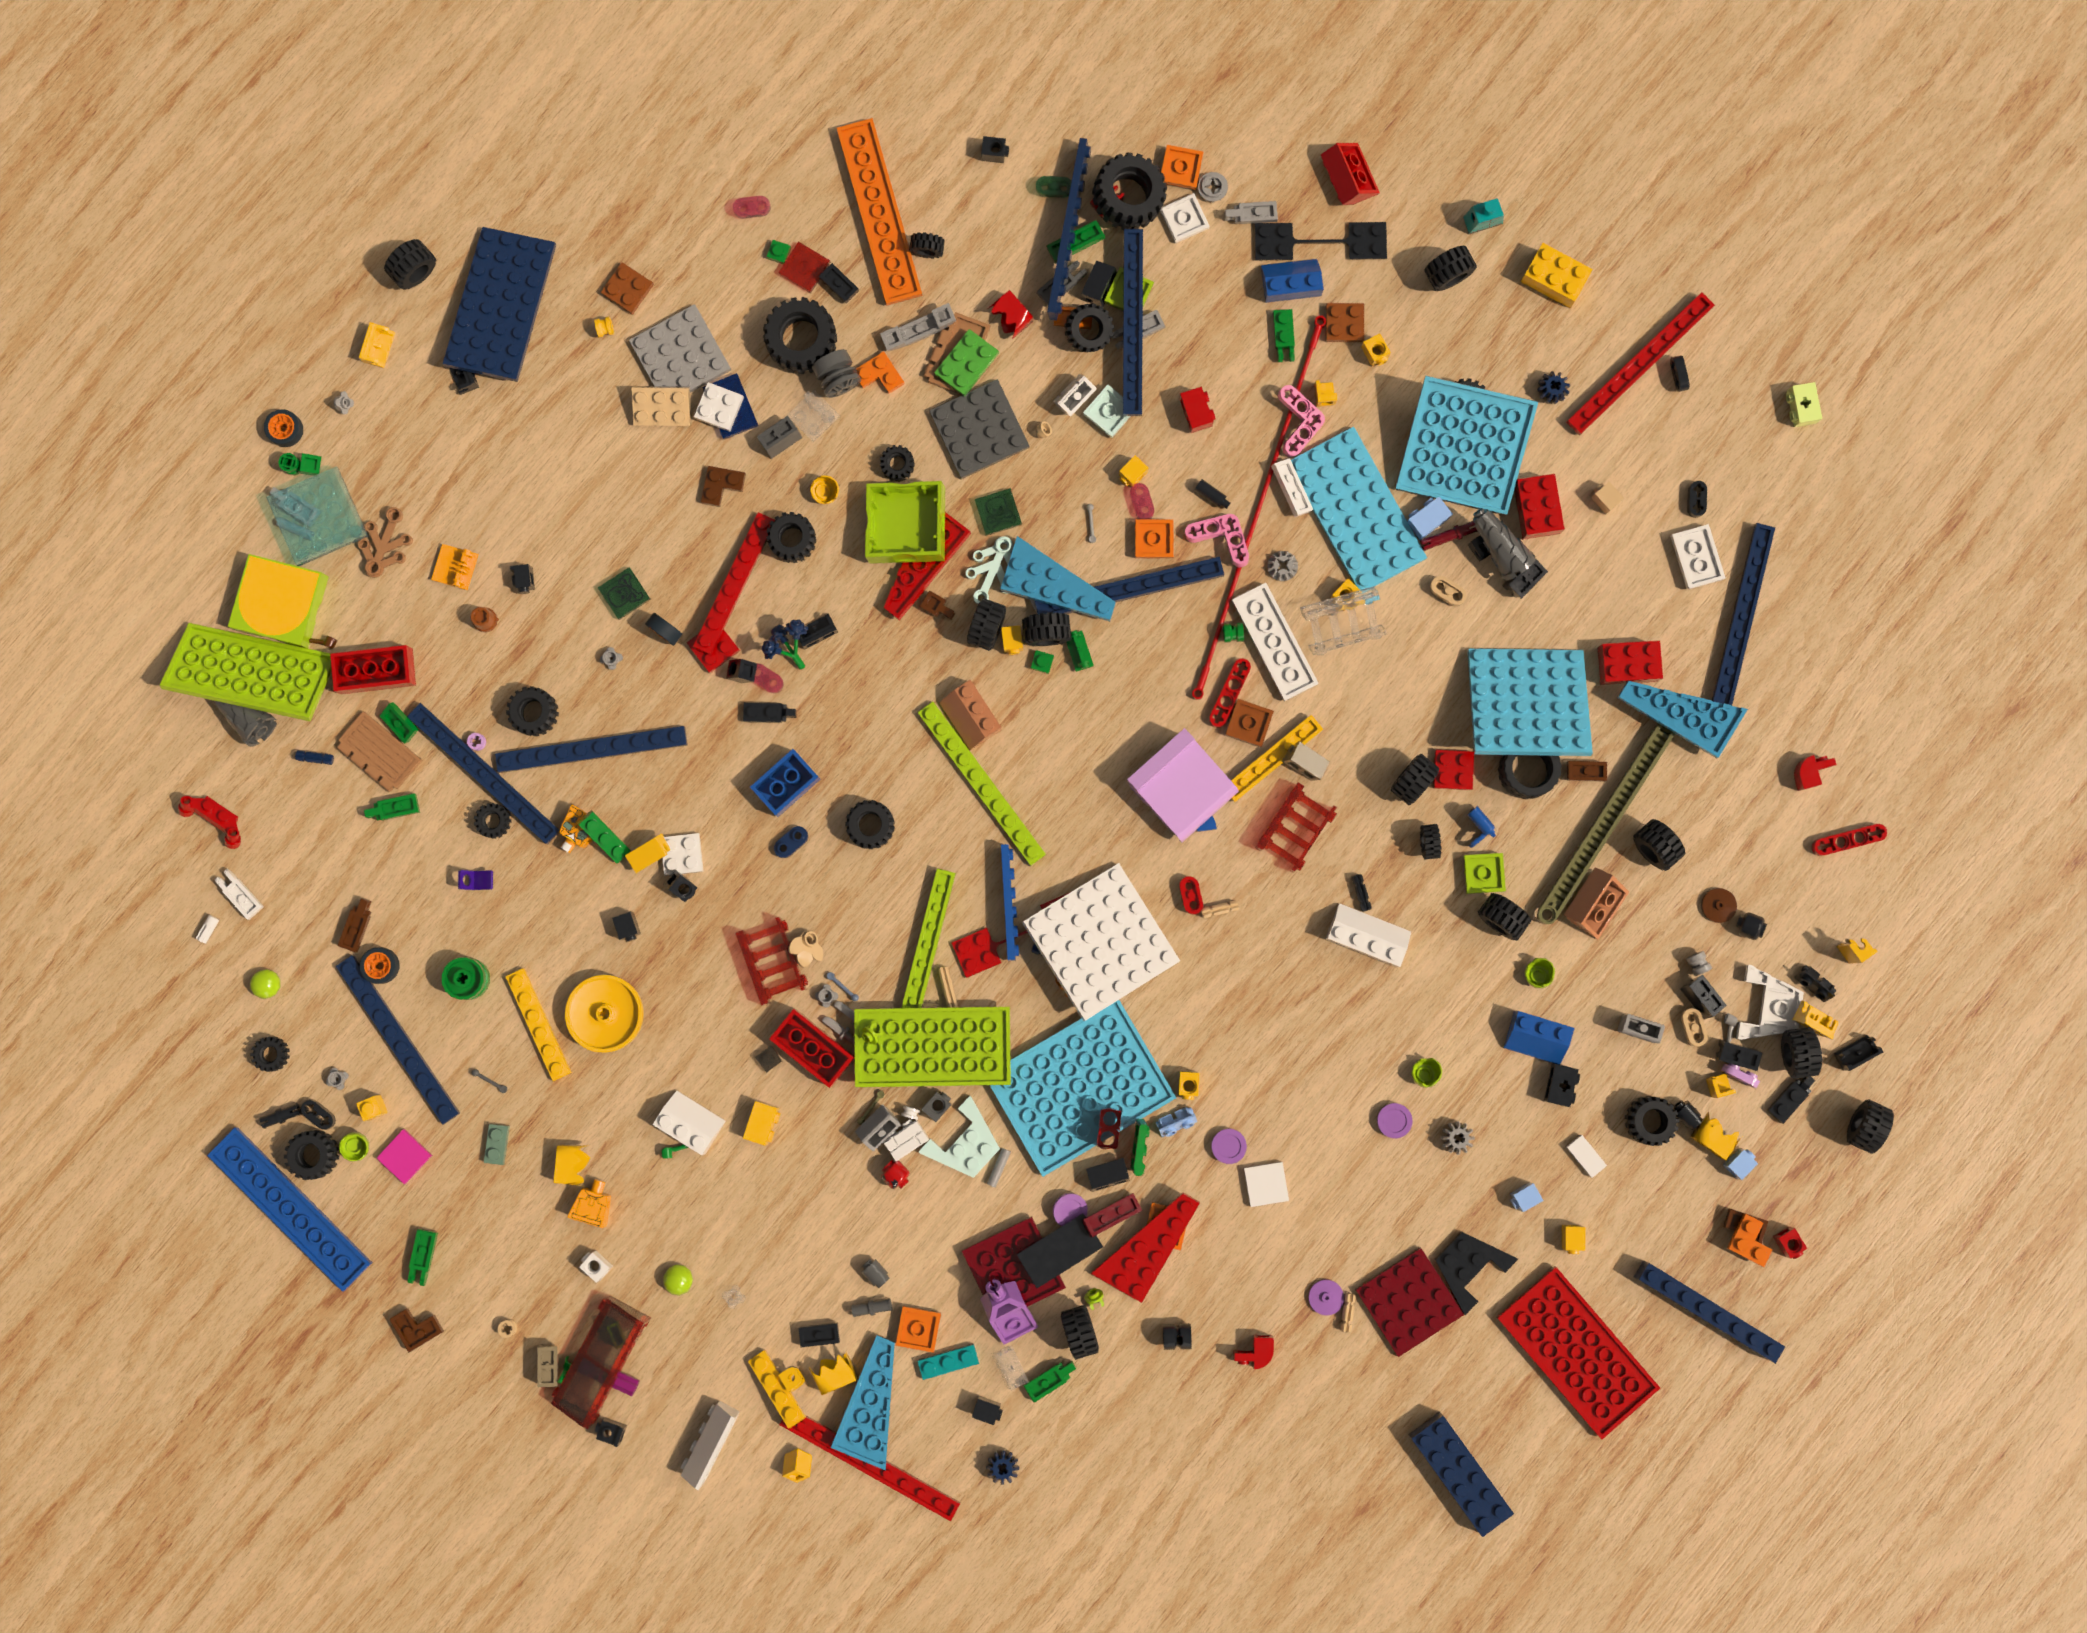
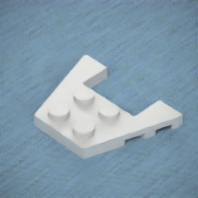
M1746 965L1744 982L1764 985L1759 1024L1738 1022L1736 1039L1743 1040L1781 1034L1785 1030L1798 1029L1799 1023L1792 1019L1800 1002L1803 1001L1804 992L1752 965Z

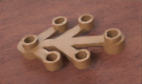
M391 507L386 512V517L389 521L382 539H380L377 532L378 526L376 523L368 521L365 524V529L369 532L377 550L375 557L370 550V541L360 539L358 542V547L363 551L367 560L365 572L372 578L380 577L384 572V568L395 563L402 564L406 561L405 554L400 551L395 552L392 557L383 560L385 553L403 545L410 546L413 543V538L408 534H403L400 538L390 542L396 524L403 519L402 511L396 507ZM395 513L399 514L397 519H393ZM371 524H374L373 530H369ZM409 537V541L404 543V538ZM363 542H367V546L365 548H362ZM401 554L402 559L398 561L397 556ZM378 566V570L373 572L372 568Z

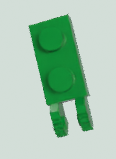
M1292 309L1274 310V336L1278 362H1283L1282 349L1289 348V360L1294 362Z
M1136 1119L1130 1168L1136 1176H1141L1145 1172L1143 1156L1147 1154L1145 1140L1146 1137H1149L1150 1128L1144 1119Z
M424 1229L417 1230L409 1264L408 1283L413 1284L417 1270H421L419 1284L420 1286H425L438 1232Z

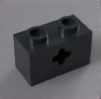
M1552 1064L1544 1102L1571 1107L1576 1098V1093H1574L1575 1085H1578L1580 1080L1579 1069ZM1564 1083L1567 1085L1566 1089L1559 1087V1084Z

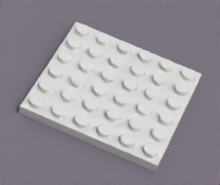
M1119 863L1022 922L1083 1021H1086L1180 961Z

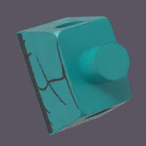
M1496 198L1472 206L1463 219L1470 235L1502 225L1504 214L1499 199Z

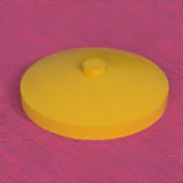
M598 975L581 982L570 994L565 1008V1020L569 1033L579 1045L594 1052L606 1053L624 1048L637 1036L643 1023L644 1010L638 992L627 981L611 975Z

